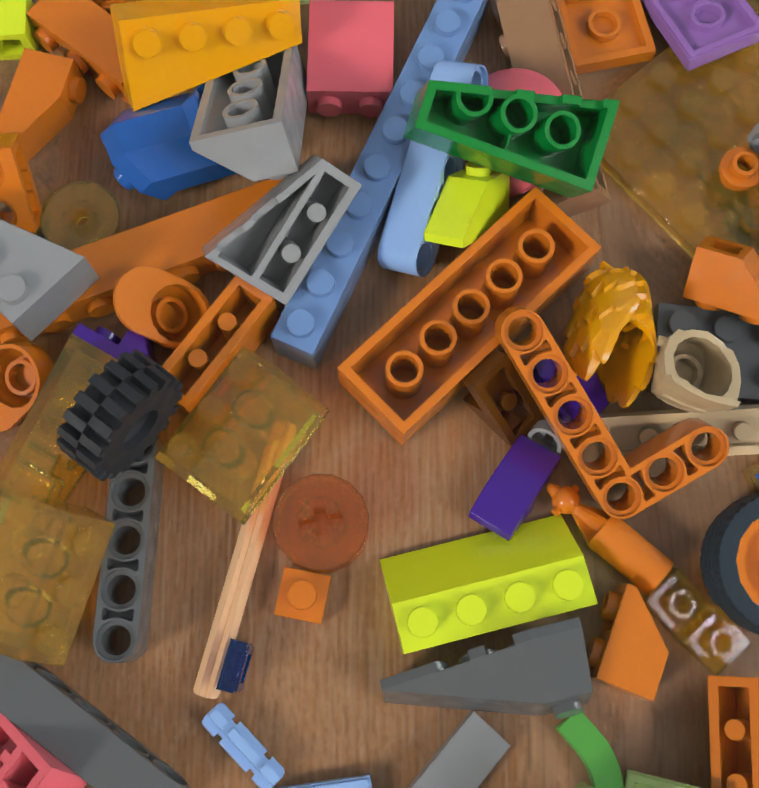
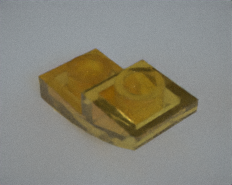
M672 567L663 581L651 593L642 595L649 612L699 663L715 676H718L750 643L720 606L710 604L680 568Z

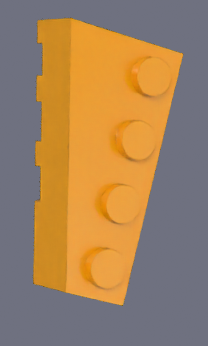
M142 0L109 4L124 92L133 111L142 109L302 43L300 0Z

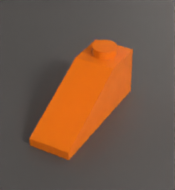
M24 48L0 112V134L20 132L28 162L73 119L78 104H81L85 99L87 91L86 80L83 78L75 60Z

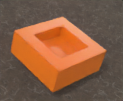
M284 567L274 615L322 625L332 577Z

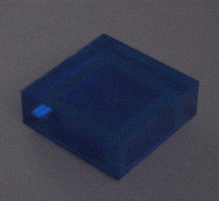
M238 639L230 640L216 689L229 693H237L243 689L254 651L253 643Z

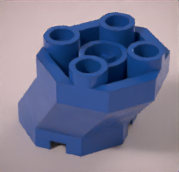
M205 83L198 85L192 92L161 100L137 111H133L132 108L124 110L100 134L111 163L115 167L113 170L114 176L124 188L128 190L136 188L142 194L166 201L179 190L237 174L192 151L189 144Z

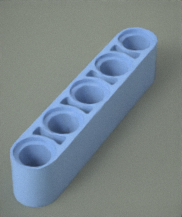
M441 60L434 66L430 80L488 86V72L482 64ZM412 140L410 141L379 242L378 262L382 268L419 277H425L430 273L440 244L424 241V231L447 177L464 169L466 160Z

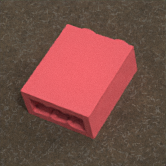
M310 0L306 86L309 113H318L326 117H334L339 114H361L371 118L380 116L393 89L394 1Z

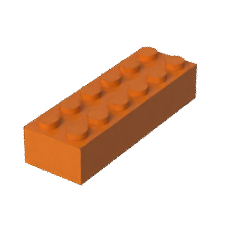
M535 186L337 367L339 383L403 446L466 386L462 380L495 349L501 352L504 350L495 333V322L498 316L505 309L513 306L529 309L540 316L591 267L601 246ZM520 316L510 323L508 336L511 341L516 339L530 325V321L526 317Z

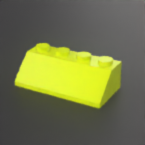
M561 514L559 517L554 515L521 524L509 541L491 531L380 559L403 654L598 604L584 555Z

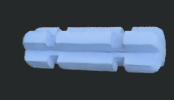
M217 704L205 715L202 725L213 737L218 734L222 738L219 744L245 773L249 769L252 771L254 776L251 779L259 788H273L285 773L283 766L273 756L269 760L264 755L268 750L241 721L236 724L232 720L236 715L226 704Z

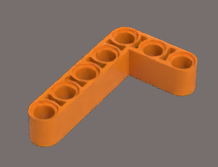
M514 306L505 309L498 316L495 322L497 339L592 498L609 516L616 519L632 517L725 461L730 445L726 434L721 429L699 418L682 420L627 454L622 455L543 319L529 309ZM520 316L526 317L531 324L529 336L524 341L512 342L508 336L510 323ZM552 359L555 365L553 377L544 383L535 382L533 377L535 365L541 360ZM577 401L579 412L576 418L567 423L559 422L558 411L565 402ZM706 432L708 438L705 448L697 453H693L691 448L694 438ZM593 442H601L602 453L600 457L592 462H584L582 455L585 447ZM666 458L664 472L659 476L650 477L649 468L656 459ZM617 483H625L626 488L623 496L616 501H607L609 488Z

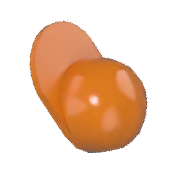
M139 266L127 271L117 281L113 292L114 309L124 326L132 332L152 340L162 348L175 350L210 307L208 300L199 288L182 278L153 266Z
M28 341L0 345V432L15 427L33 408L47 401L56 389L57 372L50 355L42 347Z

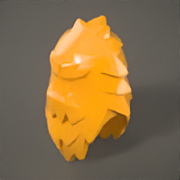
M602 261L599 269L585 277L586 280L583 281L584 288L578 294L573 304V313L564 333L567 339L563 347V355L576 376L578 374L583 381H588L596 371L602 384H605L608 402L614 403L617 400L621 408H627L636 399L640 390H645L648 385L658 354L656 332L651 311V296L649 286L641 274L632 269L630 270L628 266H624L622 269L614 268L606 261Z

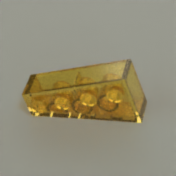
M72 333L0 464V523L24 538L39 543L87 472V470L60 450V447L57 445L56 440L60 437L57 434L58 427L66 422L62 417L67 408L75 405L76 401L73 398L79 390L85 391L90 385L88 380L95 373L100 375L104 371V365L110 360L118 361V359Z

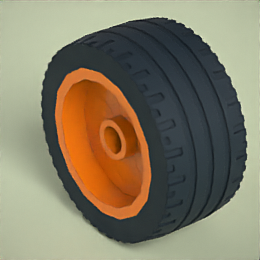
M759 493L730 504L710 524L702 541L700 569L702 570L701 577L704 587L707 588V593L717 608L741 628L759 635Z

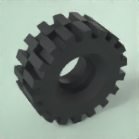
M133 350L131 354L127 351L120 354L117 362L112 359L104 365V371L100 375L95 373L88 380L90 385L85 391L79 390L73 398L76 403L73 407L66 409L62 417L66 422L59 425L57 434L60 436L56 440L57 445L60 447L59 449L100 481H105L107 478L110 480L116 478L119 471L124 473L131 467L132 461L136 460L138 462L145 455L144 450L149 445L152 447L158 440L157 435L160 431L165 430L169 425L168 419L176 413L179 407L176 403L182 398L183 393L180 390L183 388L180 380L139 350Z

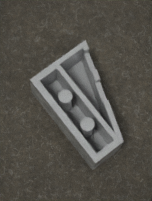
M313 154L299 166V172L292 173L284 178L202 247L204 257L287 305L362 184L323 158Z
M0 219V312L32 341L100 277L84 256Z

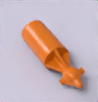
M549 482L545 487L552 497L554 508L551 512L557 517L560 514H572L586 541L585 544L634 586H637L645 595L651 593L670 572L674 562L625 521L613 518L603 510L581 504L578 494L580 488L576 484H572L571 487H560Z

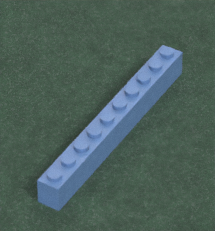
M489 0L436 1L350 174V177L362 184V186L285 306L270 336L275 353L314 370L317 369L384 229L411 141L403 138L416 93L430 80L433 68L438 61L464 62L487 14Z

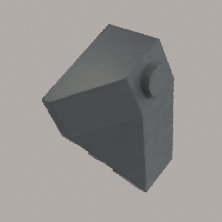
M577 617L513 634L514 643L499 651L487 649L484 645L467 650L468 654L462 656L458 660V664L449 667L445 661H435L382 679L380 683L385 703L533 716L553 713L555 719H564L580 714L584 711L583 705L588 704L593 693L580 619Z

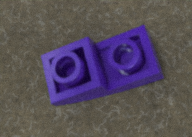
M521 434L481 491L469 512V518L509 541L533 509L535 498L559 467L561 456Z

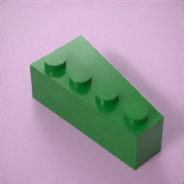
M429 80L416 93L403 138L573 198L592 192L620 100L603 99L599 101L582 99V96L563 94L561 96L535 94V91L516 89L515 91L492 89L491 86Z

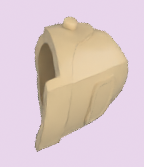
M677 329L668 338L661 335L657 337L658 354L650 380L651 392L657 398L675 408L694 413L718 410L729 411L739 406L741 402L737 399L741 386L740 366L733 350L727 348L720 339L708 331L694 329L686 331Z

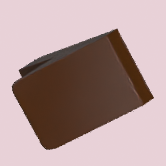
M497 349L462 380L469 390V393L463 399L466 405L511 447L521 434L525 436L544 417L507 354Z

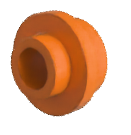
M736 147L727 151L720 160L718 167L719 177L723 185L733 191L749 190L759 183V154L745 147ZM737 164L745 166L748 171L741 170Z

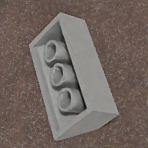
M297 45L205 83L189 139L192 151L253 182L268 178L270 180H280L292 173L299 172L307 107V76Z

